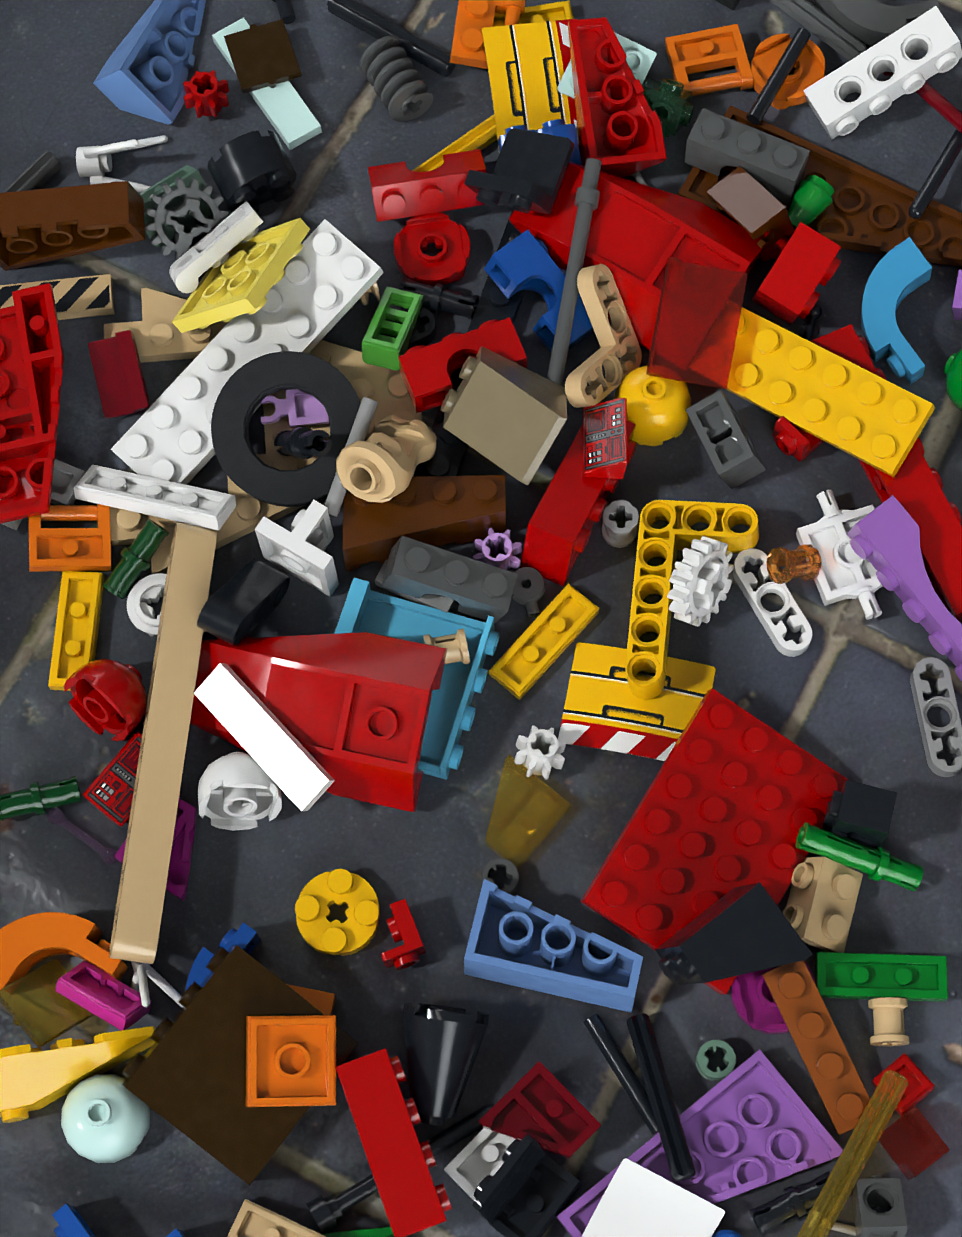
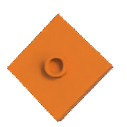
M336 1015L246 1016V1107L336 1105Z

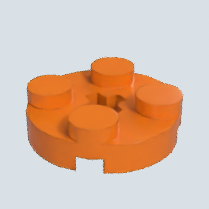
M781 33L773 35L757 46L750 67L753 75V88L758 94L762 91L792 38H789L790 34ZM810 39L794 64L796 68L794 74L787 76L771 104L773 108L783 110L789 106H796L807 102L803 90L824 78L825 57L821 49Z

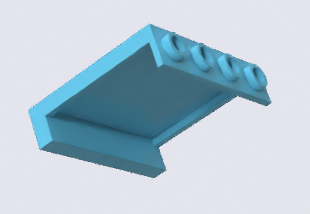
M353 578L334 634L369 632L424 644L423 635L430 634L432 638L455 634L458 629L464 628L470 664L464 665L462 662L444 665L440 689L433 690L417 768V770L423 771L424 774L447 780L450 769L457 770L462 758L464 746L459 745L462 731H470L473 724L476 708L472 707L471 703L474 693H482L485 686L488 670L483 669L486 655L494 656L500 633L494 631V617L488 615L485 623L450 612L446 613L436 608L372 591L368 581Z

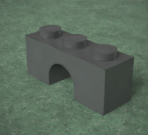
M702 108L687 138L684 163L716 176H720L724 166H741L777 200L790 205L798 185L805 174L810 150Z
M401 536L391 549L381 586L415 598H420L424 594L442 595L459 603L457 611L486 621L489 615L494 617V623H496L509 610L518 574Z

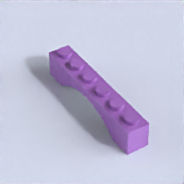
M892 495L852 527L847 533L851 539L850 545L860 558L868 559L877 570L876 576L882 586L888 591H894L901 599L906 615L913 622H920L929 633L931 645L940 654L948 656L956 666L955 672L962 681V624L947 610L934 591L923 562L918 524Z

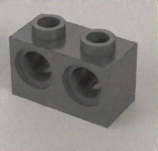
M721 390L685 409L718 475L731 489L766 470L733 404Z

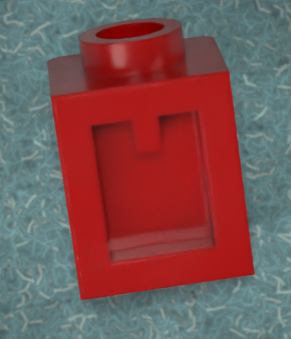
M784 416L780 417L775 423L772 435L775 444L784 454L794 456L799 462L824 442L792 425Z
M405 898L389 904L393 917L386 919L394 942L397 943L403 940L404 944L381 953L386 968L395 966L396 970L406 969L417 964L420 961L419 956L426 953Z

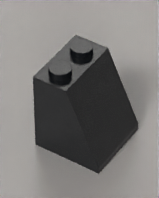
M760 882L733 888L655 949L661 958L658 963L663 973L672 982L678 981L680 985L707 983L803 961L813 955Z

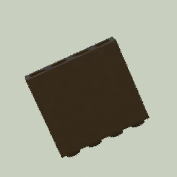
M232 945L228 951L221 947L206 965V968L211 972L201 985L194 981L178 1001L183 1008L175 1018L171 1020L166 1016L150 1036L155 1043L145 1056L138 1052L122 1071L127 1077L122 1085L250 1186L310 1106L246 1107V1016L324 1014L238 945ZM336 1025V1066L343 1064L359 1043L338 1025Z

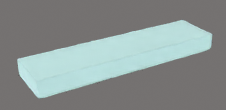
M244 17L212 35L213 42L234 72L235 69L224 36L250 29ZM289 80L276 84L275 88L268 86L249 92L289 150L322 133L321 125Z

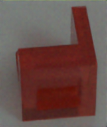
M917 1107L908 1111L877 1136V1141L908 1181L918 1176L950 1150Z

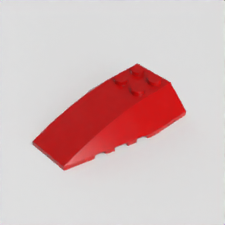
M51 283L12 291L14 306L0 309V524L50 512L64 353Z

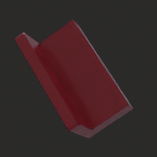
M131 330L115 333V337L89 342L88 349L104 417L112 419L147 411L151 405L134 333Z

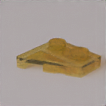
M509 754L504 762L485 844L501 858L511 861L518 870L570 810L571 804L536 775L532 774L530 777H527V768L522 764H515V758Z

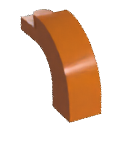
M61 912L37 913L19 918L0 929V991L12 997L28 971L41 960L51 956L71 955L78 957L119 981L128 969V966L120 959L109 958L110 943L101 939L97 945L95 944L103 931L95 923L77 915Z

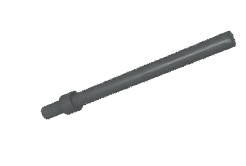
M594 158L586 159L582 186L578 187L574 205L578 208L547 375L548 380L562 386L579 292L577 277L579 271L583 268L593 210L598 208L600 191L597 190L602 162Z

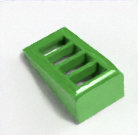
M386 286L362 341L363 362L395 371L400 369L398 356L405 354L424 301V295ZM390 305L407 308L409 310L408 312L393 309L390 308ZM385 319H389V320L401 322V323H403V324H399V323L387 321V320H385ZM381 333L387 334V335H391V336H395V337H397V338H393V337L381 335Z

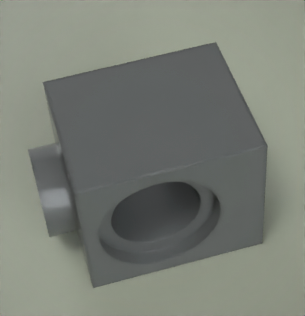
M870 1175L864 1179H856L852 1196L856 1237H906L908 1225L901 1178ZM879 1206L884 1208L887 1212L878 1213L872 1210L870 1207Z

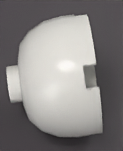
M233 752L209 764L201 776L198 785L199 815L202 819L204 815L209 817L211 825L219 829L235 831L258 827L256 820L268 816L270 822L281 811V788L250 754Z

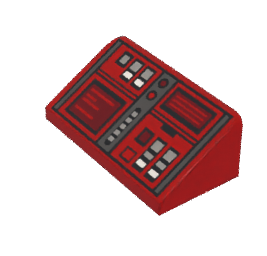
M617 398L594 406L584 407L583 477L623 479L627 466V399Z
M139 732L134 734L82 794L101 813L118 826H123L130 818L142 735Z

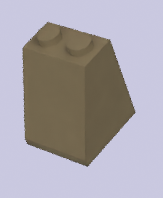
M481 346L475 358L468 356L459 374V378L463 380L457 391L450 389L442 403L441 411L445 412L443 428L520 482L529 485L567 420V395L565 388Z

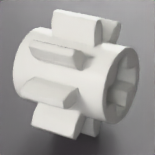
M534 725L528 738L521 735L518 736L516 747L520 751L516 753L514 763L523 764L527 770V777H530L532 774L542 775L546 780L549 778L552 767L562 769L565 758L560 754L564 752L566 742L557 740L554 735V728L538 730Z

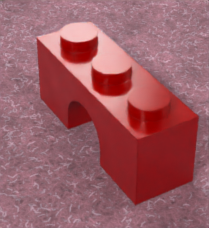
M477 149L443 155V165L427 172L411 171L406 167L405 161L368 167L377 222L486 205L476 199L477 194L464 184L469 170L487 173L481 150Z
M510 317L500 321L497 319L486 321L478 329L466 333L456 332L449 334L438 343L429 346H415L407 350L405 354L398 356L400 374L416 413L442 405L449 390L453 389L450 380L451 374L458 368L463 367L468 356L475 358L481 346L527 368V356Z

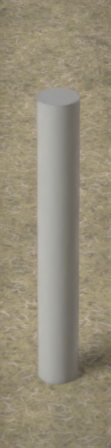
M366 397L362 398L346 446L358 440L365 441L378 405L377 401ZM337 471L324 505L328 508L329 515L338 517L347 491L341 485Z

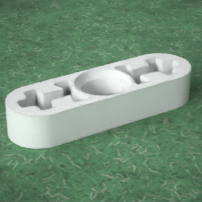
M750 548L743 550L738 554L734 563L733 577L777 650L789 657L803 654L808 649L812 639V628L769 557L759 549ZM748 561L752 566L760 565L758 577L763 585L756 592L753 589H756L758 581L752 572L746 574L743 572ZM767 593L779 595L784 603L783 608L776 612L767 611L761 604L762 596ZM788 613L792 615L787 620L790 630L793 633L798 631L802 633L799 644H796L793 640H784L787 629L782 619Z

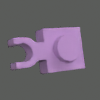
M286 390L287 399L266 396L260 403H272L276 407L275 413L272 416L261 417L262 424L276 423L282 417L288 416L291 428L330 424L325 407L313 395L300 390Z

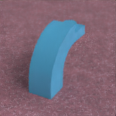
M909 237L891 249L878 262L869 276L863 294L861 328L873 361L876 362L888 354L890 357L886 360L893 373L898 378L904 376L911 385L923 377L925 365L899 330L895 313L901 301L908 294L930 280L932 267Z

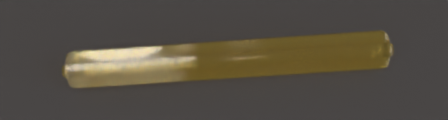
M890 1070L886 1071L882 1076L797 1237H828L908 1086V1080L903 1075Z

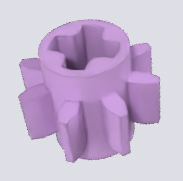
M489 528L488 536L484 541L475 539V548L481 553L474 555V560L508 571L511 567L514 569L520 568V560L513 555L522 552L521 542H511L510 530H506L502 534L494 533V530ZM499 550L504 551V554L499 553L496 558L491 557V554L496 555Z

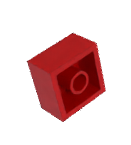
M800 222L752 301L789 324H792L797 317L804 320L821 295L814 291L818 284L825 287L842 260L835 256L841 246Z

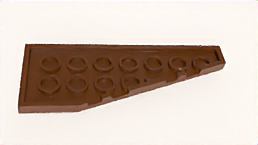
M731 105L729 106L724 117L810 150L802 180H806L809 175H816L828 182L835 192L831 197L832 204L811 222L808 227L841 246V249L886 255L891 249L910 237L928 262L962 267V213L932 199L923 216L919 219H913L909 216L908 210L918 192L762 120L759 125H754L747 120L746 116L748 113ZM724 166L720 176L693 167L678 195L702 202L737 223L725 211L722 212L717 208L718 204L709 199L706 191L738 167ZM781 202L786 207L788 212L790 205ZM791 233L789 236L786 234L784 237L791 238L793 233Z

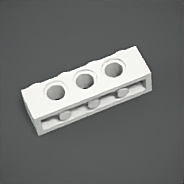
M935 6L803 90L809 106L831 140L839 135L845 136L854 131L859 122L872 114L878 115L891 106L892 101L903 94H911L919 90L924 85L925 80L936 73H944L952 69L959 59L962 58L960 40L937 6ZM917 51L927 52L922 59H910V56ZM884 72L894 73L889 80H876ZM856 92L861 94L854 102L844 101L845 97L850 93Z

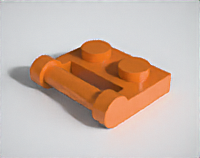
M458 0L449 63L488 69L482 28L493 27L495 13L505 15L504 25L519 24L520 15H523L525 12L526 0Z
M738 24L665 38L664 46L679 102L690 101L691 96L739 87L740 90L753 88V75ZM734 65L736 68L735 73L689 81L687 76L688 74Z
M98 503L97 505H50L49 513L28 517L29 572L111 571L110 506ZM41 521H97V528H41Z

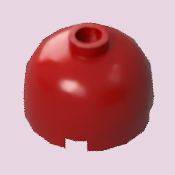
M106 658L95 660L77 669L65 682L64 692L70 688L73 698L68 703L75 714L84 724L100 736L104 733V729L111 734H115L111 739L112 741L117 742L126 739L138 726L146 712L147 694L142 683L143 679L140 672L130 664H123Z

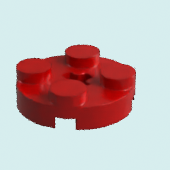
M436 212L413 216L406 221V226L400 233L398 231L394 238L395 263L399 271L406 278L434 286L437 283L448 285L453 281L463 278L470 261V239L466 229L460 223L458 225L450 220L449 215ZM435 243L438 249L443 248L436 256H429L422 252L427 250V244Z

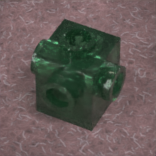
M649 78L642 85L644 89L643 94L652 111L655 110L661 121L663 137H669L670 134L675 136L682 126L688 127L695 107V105L689 103L692 92L683 89L684 84L676 80L664 78L660 82Z

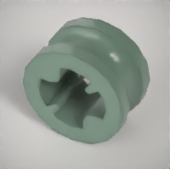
M710 1040L704 1043L696 1056L698 1072L710 1081L723 1080L733 1071L736 1064V1055L733 1048L722 1040ZM716 1049L725 1054L722 1061L727 1067L723 1071H720V1068L717 1067L715 1072L706 1067L709 1059L704 1054L708 1050H711L712 1054H714Z

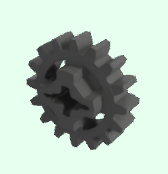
M180 177L176 178L175 188L173 189L166 183L161 184L164 194L161 197L151 194V199L156 203L155 208H145L144 211L153 217V221L145 224L146 230L156 232L150 239L151 243L157 245L163 242L164 245L162 246L161 253L167 256L173 250L175 251V260L195 245L192 244V239L202 232L208 234L220 224L222 218L229 216L227 210L218 209L217 207L224 200L222 196L217 195L211 198L210 194L213 187L209 184H206L199 190V182L196 178H192L188 186H185ZM182 195L180 203L172 208L166 207L173 198ZM199 198L203 199L208 205L211 218L203 216L199 209ZM190 210V215L202 224L194 222V224H187L186 229H184V226L171 216L178 218L179 216H186L187 211ZM162 222L171 225L173 228L174 242L170 241L165 235Z

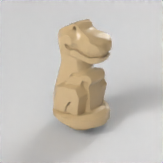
M395 414L385 417L379 422L375 433H372L366 442L358 440L341 450L336 459V471L341 485L356 497L368 502L384 503L390 501L393 497L404 492L409 486L416 466L433 458L436 451L437 436L432 429L420 420L405 421Z

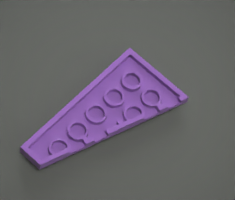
M759 1049L679 1115L696 1171L694 1177L684 1181H675L672 1178L659 1133L627 1159L702 1199L716 1204L841 1157L846 1153ZM619 1166L557 1216V1219L571 1237H582Z

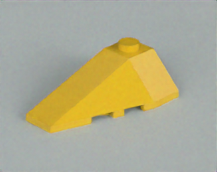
M149 1026L101 1033L93 1037V1044H85L84 1039H60L50 1045V1050L42 1051L41 1048H31V1044L0 1049V1117H2V1122L10 1123L28 1119L29 1111L39 1110L63 1097L80 1081L94 1075H101L135 1056L138 1052L153 1046L155 1041L150 1036L156 1028Z

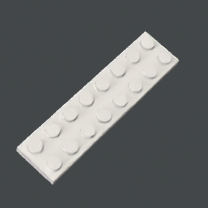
M324 219L302 243L301 251L289 260L283 269L285 275L277 284L271 287L265 296L267 298L265 305L254 314L245 313L230 320L111 450L139 475L187 485L215 455L211 436L212 413L217 397L228 379L246 363L269 353L294 351L309 354L384 273L381 267ZM259 404V405L255 408L254 412L259 408V406H260L261 404Z

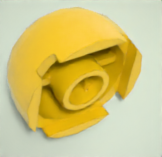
M647 365L635 368L624 376L621 384L615 391L614 399H627V421L636 424L632 440L638 442L639 445H663V441L670 440L674 436L675 438L680 436L689 422V416L685 409L691 407L692 401L687 384L678 373L665 366Z

